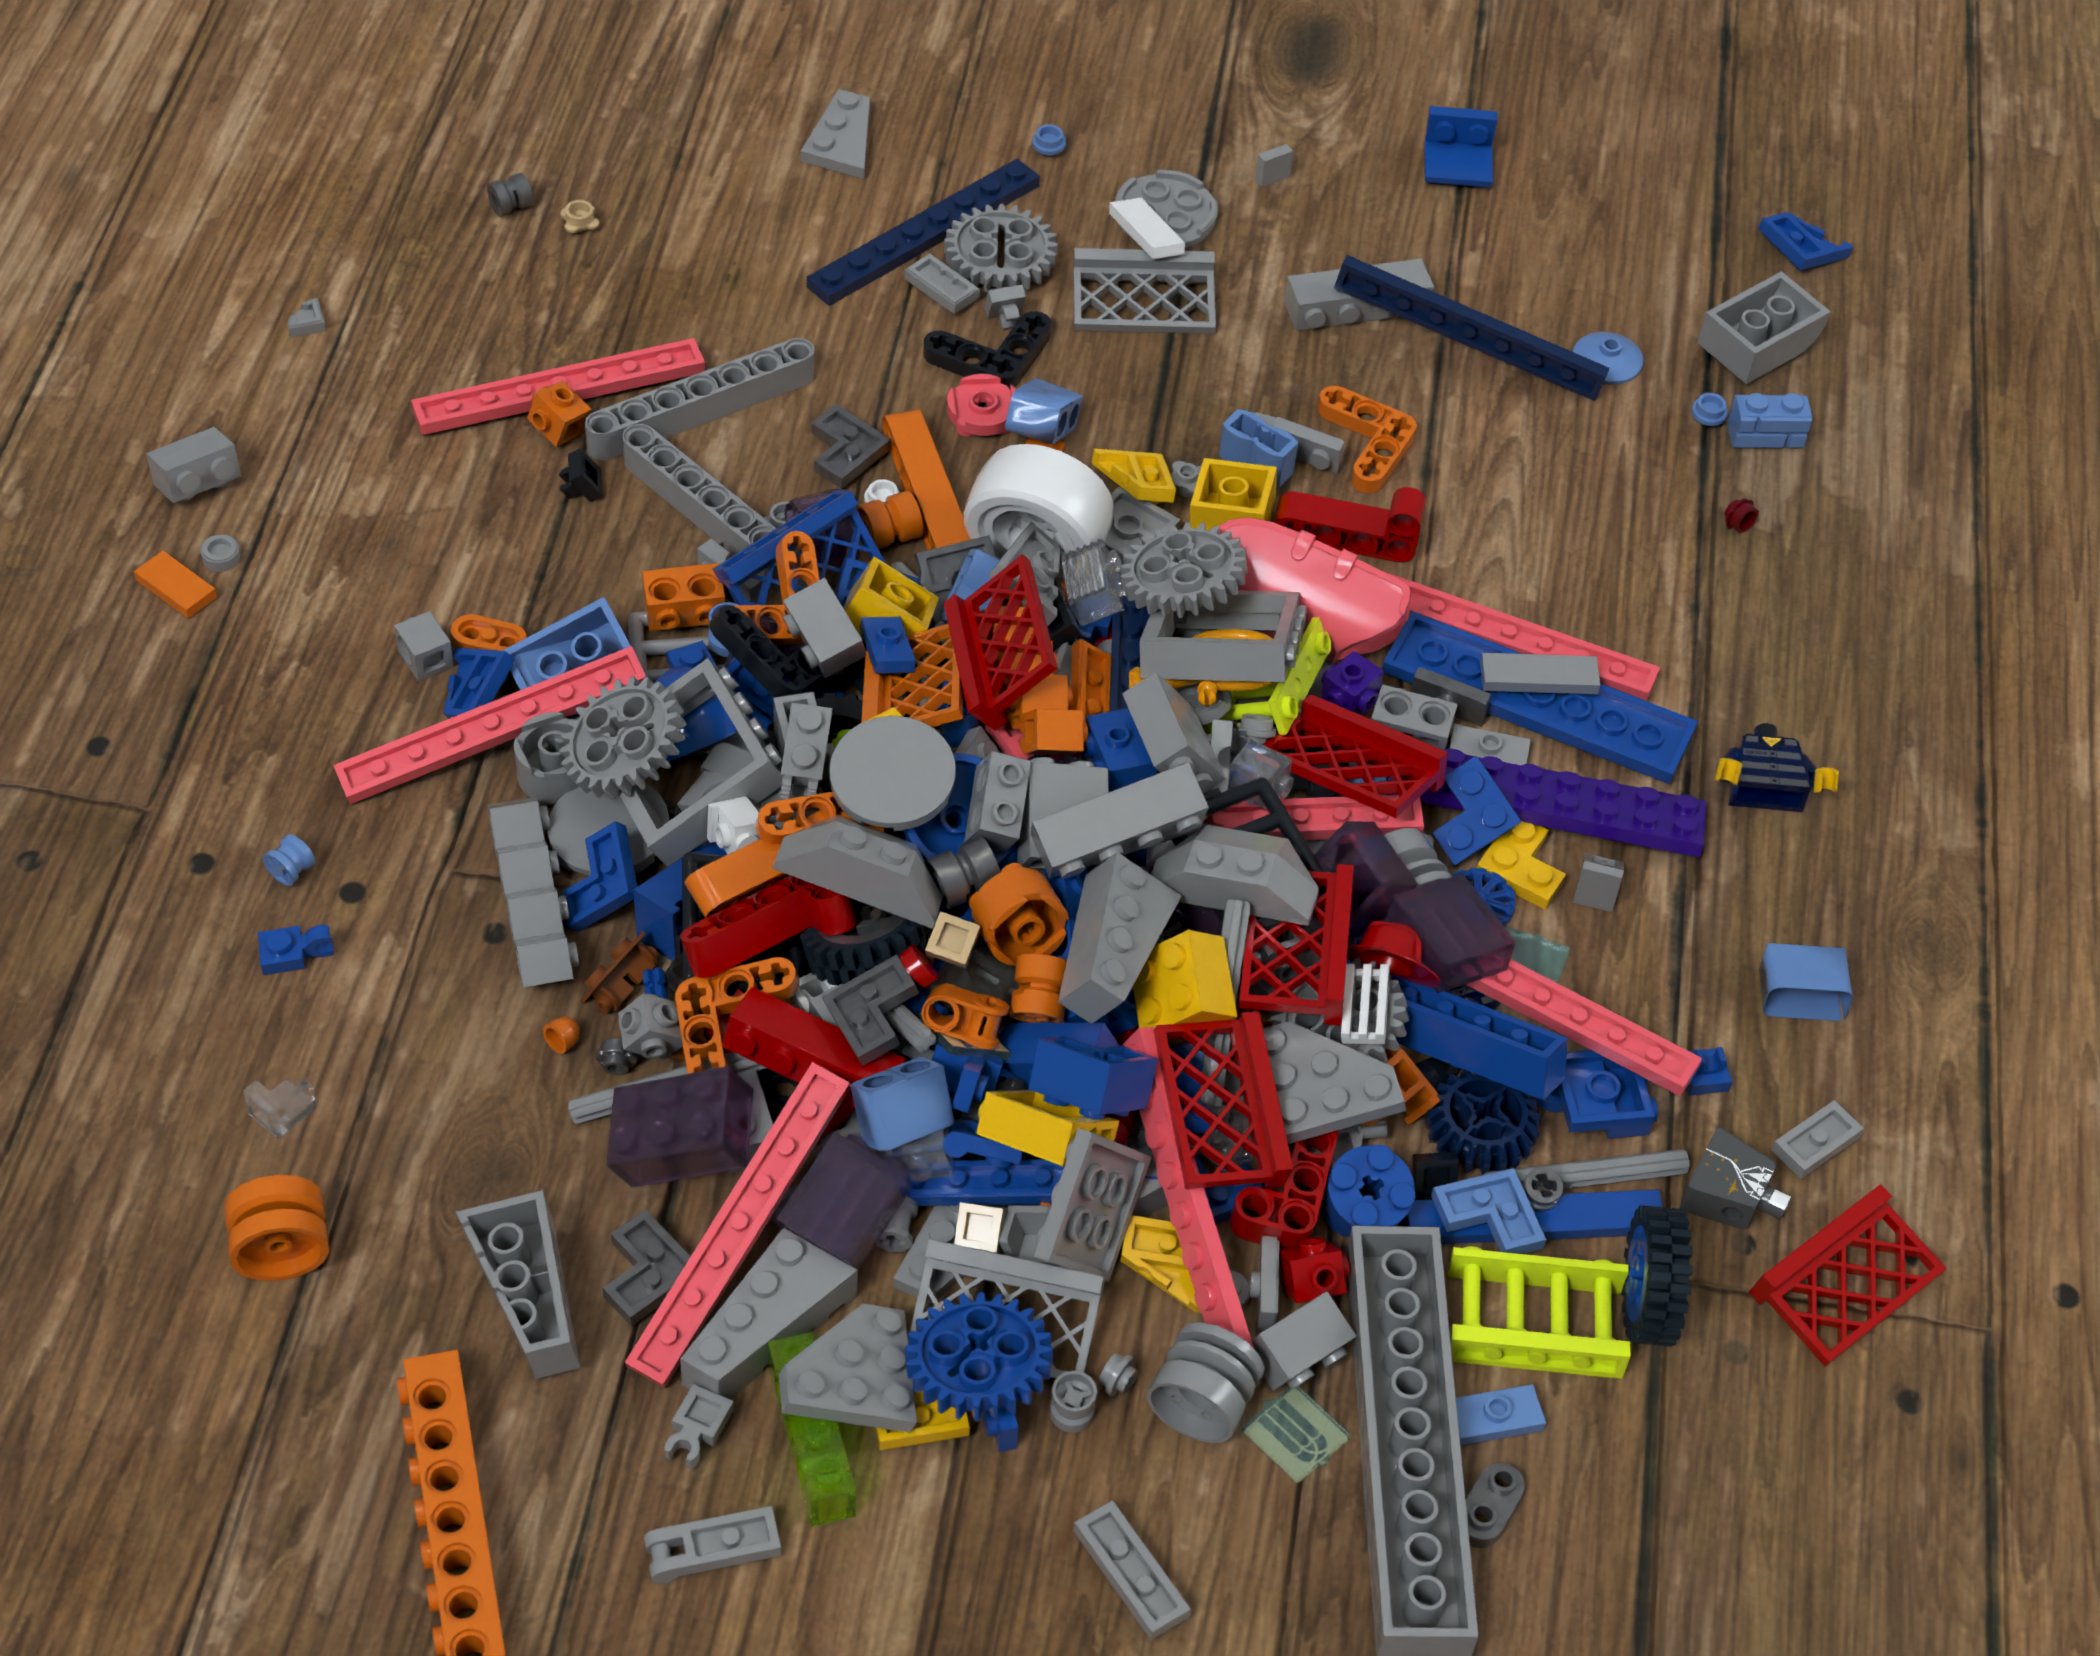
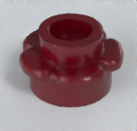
M1746 498L1731 502L1724 513L1726 527L1728 529L1733 528L1738 533L1748 531L1755 524L1759 516V511L1754 507V502Z

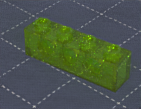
M809 1332L769 1341L768 1365L810 1526L813 1527L856 1517V1488L838 1423L836 1421L783 1414L781 1411L779 1373L786 1363L815 1341L813 1333Z

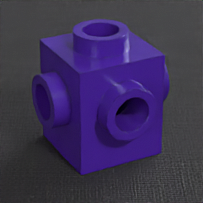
M1352 651L1339 664L1330 665L1321 678V683L1323 684L1321 698L1357 714L1361 712L1366 713L1377 701L1384 671L1357 652Z

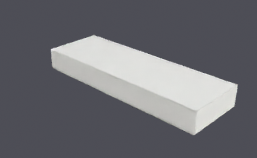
M1142 198L1110 202L1109 214L1153 260L1179 256L1185 253V242Z

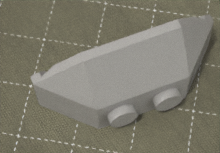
M835 815L785 836L772 868L932 929L943 898L916 844L840 815Z
M1205 825L1157 858L1151 873L1153 877L1182 895L1179 900L1181 903L1225 910L1227 900L1239 899L1250 903V915L1307 926L1310 924L1319 896L1318 886L1287 838L1213 825Z

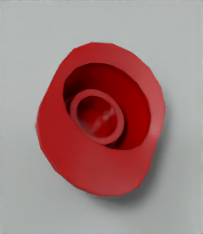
M1374 921L1365 931L1359 945L1350 946L1347 949V958L1351 962L1355 958H1360L1362 965L1374 961L1378 969H1380V964H1389L1390 975L1426 987H1438L1441 985V979L1436 973L1422 964V942L1418 934L1409 926L1399 923Z

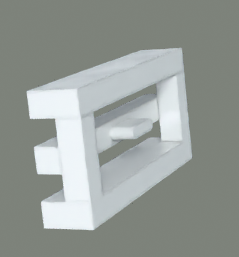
M1346 964L1341 1026L1342 1044H1385L1390 981L1389 964H1380V969H1372V964H1363V969H1355V964ZM1355 981H1362L1358 1032H1352ZM1372 981H1379L1376 1032H1368Z

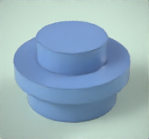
M1047 124L1037 129L1032 137V146L1037 152L1046 156H1052L1061 153L1065 149L1066 138L1058 126Z
M1704 393L1695 400L1691 412L1699 423L1706 426H1717L1726 420L1728 408L1725 399L1720 395Z

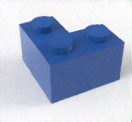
M1065 1036L1039 1038L1028 1089L1043 1094L1044 1101L1057 1106H1069L1071 1104L1079 1107V1114L1088 1118L1105 1119L1106 1114L1128 1116L1129 1111L1147 1109L1158 1058L1124 1046L1096 1048Z

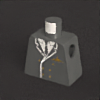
M1717 1127L1687 1186L1679 1209L1739 1229H1747L1757 1209L1781 1220L1791 1196L1769 1186L1776 1168L1773 1160L1724 1129Z

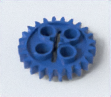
M979 1292L976 1301L971 1302L962 1293L960 1294V1304L954 1305L948 1299H943L942 1312L929 1307L928 1320L917 1318L916 1332L908 1333L909 1346L905 1347L907 1377L913 1380L914 1392L923 1391L925 1404L932 1403L938 1399V1412L941 1414L950 1407H954L956 1419H960L966 1410L972 1411L975 1421L980 1420L982 1411H989L994 1420L998 1419L999 1408L1005 1407L1012 1414L1016 1413L1017 1400L1030 1405L1031 1391L1036 1393L1043 1392V1380L1050 1379V1365L1053 1364L1051 1335L1044 1332V1320H1034L1032 1308L1019 1312V1300L1017 1299L1011 1301L1007 1306L1003 1305L1002 1294L999 1293L992 1302L985 1300L983 1292Z

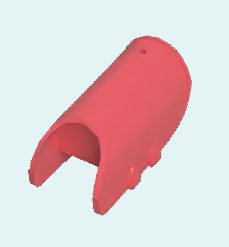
M1238 518L1220 525L1221 534L1231 531L1232 538H1239L1241 547H1245L1248 574L1244 575L1245 585H1237L1238 590L1300 592V605H1306L1307 607L1306 628H1303V634L1311 619L1320 617L1324 631H1327L1330 636L1331 651L1327 655L1326 661L1334 664L1346 658L1352 651L1360 655L1376 652L1393 643L1405 622L1408 621L1411 599L1409 586L1404 581L1357 559L1358 555L1346 549L1339 551L1316 540L1315 535L1302 529L1300 532L1261 519ZM1252 630L1266 634L1272 637L1273 639L1276 631L1271 630Z

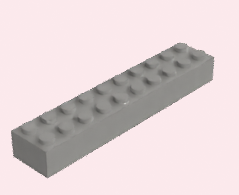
M1352 1226L1346 1256L1350 1267L1348 1291L1351 1328L1357 1336L1352 1339L1376 1656H1472L1478 1640V1626L1440 1227Z

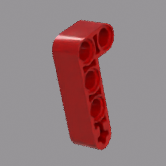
M1413 487L1399 488L1393 494L1389 510L1289 491L1280 496L1273 523L1300 532L1301 529L1315 535L1316 540L1339 551L1346 549L1357 555L1404 563L1412 560L1416 554L1426 497L1421 491Z
M789 875L689 926L681 933L680 938L693 975L698 978H708L738 965L811 926L822 934L834 936L851 930L857 924V918L851 898Z
M1339 1130L1294 1142L1291 1152L1293 1171L1282 1187L1281 1193L1255 1186H1250L1240 1191L1230 1215L1229 1225L1232 1232L1243 1240L1257 1244L1261 1243L1262 1236L1277 1237V1240H1279V1250L1299 1247L1300 1241L1311 1238L1317 1222ZM1305 1147H1314L1321 1153L1312 1154ZM1295 1184H1305L1312 1191H1302ZM1243 1210H1254L1261 1217H1250ZM1285 1222H1296L1303 1229H1292Z

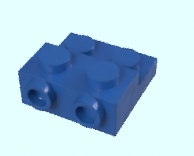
M1592 1050L1567 1052L1565 1080L1557 1088L1569 1133L1605 1130L1607 1139L1649 1135L1652 1124L1657 1122L1658 1108L1655 1098L1649 1097L1646 1087L1648 1080Z

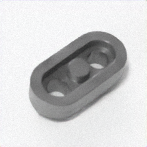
M1494 1463L1487 1466L1480 1474L1466 1499L1469 1542L1473 1547L1486 1548L1494 1545L1501 1537L1521 1501L1525 1488L1524 1479L1521 1473L1509 1464ZM1495 1480H1503L1509 1486L1500 1487L1496 1484ZM1475 1515H1484L1489 1519V1522H1479Z

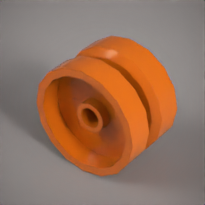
M295 1175L259 1177L241 1184L228 1195L224 1203V1212L229 1234L227 1238L231 1267L241 1276L260 1281L292 1279L313 1271L326 1260L330 1250L327 1228L324 1222L326 1218L321 1188L313 1181Z

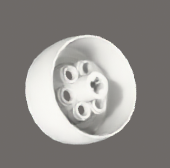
M1010 445L994 453L978 474L965 505L964 526L970 539L990 535L994 554L1000 560L1022 531L1032 522L1060 546L1059 565L1084 575L1090 570L1106 542L1111 528L1114 503L1110 491L1102 479L1076 458L1059 450L1041 445Z

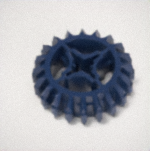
M1463 1070L1460 1073V1077L1450 1073L1447 1084H1438L1436 1091L1439 1094L1437 1097L1440 1099V1102L1428 1110L1425 1118L1426 1129H1429V1143L1437 1144V1153L1455 1152L1459 1162L1464 1164L1466 1174L1473 1167L1479 1168L1482 1175L1489 1172L1490 1168H1493L1495 1171L1506 1170V1166L1516 1169L1520 1165L1521 1159L1527 1160L1531 1155L1534 1144H1537L1540 1134L1538 1130L1541 1119L1540 1114L1536 1113L1537 1100L1528 1099V1095L1524 1092L1492 1082L1480 1075H1473L1467 1070Z

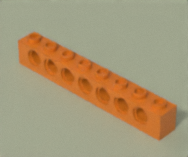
M458 1349L403 1359L405 1377L396 1379L400 1405H410L411 1417L402 1418L406 1446L415 1444L417 1457L408 1459L412 1487L421 1485L423 1498L414 1500L418 1528L427 1527L429 1540L420 1542L424 1570L433 1569L435 1583L426 1584L430 1613L440 1612L441 1626L432 1627L436 1656H464L470 1652H478L482 1656H506ZM432 1403L443 1404L442 1406L436 1409L425 1408L427 1405ZM437 1443L449 1444L441 1450L431 1449ZM442 1484H455L448 1491L436 1490ZM456 1524L462 1526L461 1529L453 1533L442 1531L449 1525ZM464 1566L469 1568L461 1575L448 1574L455 1567ZM463 1609L476 1611L468 1618L460 1619L454 1617L457 1612Z

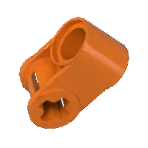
M945 983L938 985L932 990L922 1007L921 1016L924 1024L934 1032L963 1040L981 1049L992 1050L998 1047L999 1039L996 1035L1002 1016H1006L1010 1008L1006 1002L996 997L978 994L953 984ZM946 1001L953 1007L954 1014L949 1016L942 1015L936 1010L934 1002ZM985 1016H986V1017H987V1021H986L985 1027H983V1022H984V1019H985Z

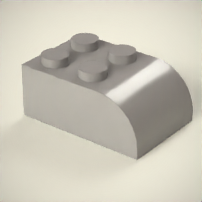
M1781 271L1707 311L1697 343L1745 384H1748L1804 352L1825 328L1831 311Z

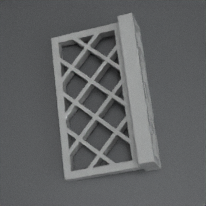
M1074 248L1072 265L1074 330L1215 334V252L1185 251L1184 254L1153 260L1144 250ZM1081 281H1098L1102 286L1093 293H1090L1081 285ZM1118 282H1133L1137 287L1126 294L1116 284ZM1153 283H1168L1172 288L1161 295L1151 285ZM1188 284H1206V289L1196 296L1185 286ZM1107 291H1110L1119 299L1111 308L1098 299ZM1143 291L1155 300L1146 309L1133 300ZM1178 292L1190 301L1181 310L1168 301ZM1089 305H1093L1102 315L1097 319L1082 318L1081 312ZM1127 305L1138 315L1132 320H1125L1116 313ZM1162 306L1173 316L1169 320L1164 321L1157 320L1151 314ZM1197 307L1207 315V322L1193 321L1187 314Z
M929 1239L925 1255L926 1262L910 1332H916L917 1318H928V1310L925 1312L928 1295L935 1305L932 1308L940 1312L943 1311V1301L939 1303L930 1289L934 1269L952 1273L961 1286L960 1290L946 1298L951 1302L959 1298L962 1293L966 1294L970 1302L975 1301L969 1290L985 1280L997 1284L1005 1297L1002 1299L1003 1305L1010 1303L1027 1290L1037 1291L1045 1300L1048 1308L1034 1316L1033 1319H1042L1051 1312L1053 1313L1066 1334L1051 1343V1347L1054 1349L1069 1339L1079 1354L1075 1371L1085 1373L1099 1303L1105 1283L1104 1276ZM960 1275L977 1279L965 1285ZM1003 1284L1018 1287L1019 1289L1009 1295ZM1046 1294L1064 1298L1052 1304ZM1071 1299L1090 1303L1086 1321L1069 1331L1056 1309ZM1084 1329L1081 1346H1079L1073 1336ZM1054 1364L1050 1365L1051 1378L1057 1379L1059 1375L1068 1372L1056 1369Z

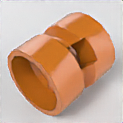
M910 491L887 496L885 504L878 499L857 505L856 509L878 550L889 547L891 543H894V539L903 543L923 535L921 512L916 499Z
M1043 954L1018 955L1014 981L1020 987L1012 991L1009 1016L1022 1022L1064 1023L1066 1007L1058 1003L1067 960Z

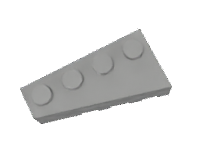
M1188 762L1033 821L1030 834L1049 879L1060 875L1062 879H1067L1080 874L1086 869L1085 867L1100 862L1103 863L1116 852L1123 856L1197 832L1201 829L1209 807Z
M1118 852L1086 874L1058 1003L1091 1024L1123 1003L1182 895Z
M543 1190L456 1211L465 1236L535 1378L539 1379L580 1368L554 1220Z
M783 1228L681 1357L682 1386L690 1390L692 1384H695L728 1399L732 1398L762 1374L763 1368L779 1355L781 1357L786 1355L795 1347L797 1340L811 1329L816 1331L829 1320L831 1313L841 1305L846 1307L857 1298L858 1270Z

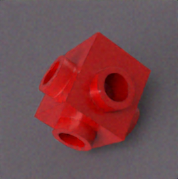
M1319 1237L1308 1238L1300 1241L1299 1247L1279 1250L1283 1291L1295 1303L1306 1301L1309 1303L1326 1291L1332 1299L1333 1296L1347 1293L1345 1279L1350 1277L1347 1256L1329 1241Z

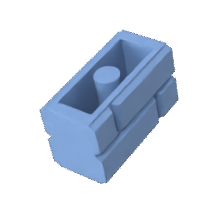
M1759 393L1735 395L1732 410H1730L1727 420L1732 447L1804 448L1807 433H1809L1812 423L1808 398L1806 395L1794 393L1786 395H1762Z

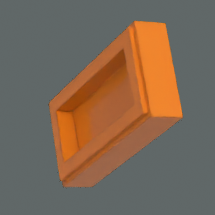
M161 551L134 571L135 580L188 619L217 598L216 588L165 551Z

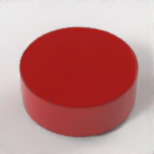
M911 945L900 954L902 965L921 987L927 988L939 978L933 965L916 946Z

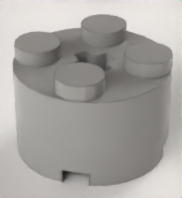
M549 712L529 719L521 727L522 732L514 740L515 764L519 786L530 798L536 797L539 806L546 805L547 808L554 806L565 793L579 787L567 775L568 771L561 764L565 757L559 752V749L567 745L561 738V735L572 732V729L567 724V721L572 719L565 718L564 713Z

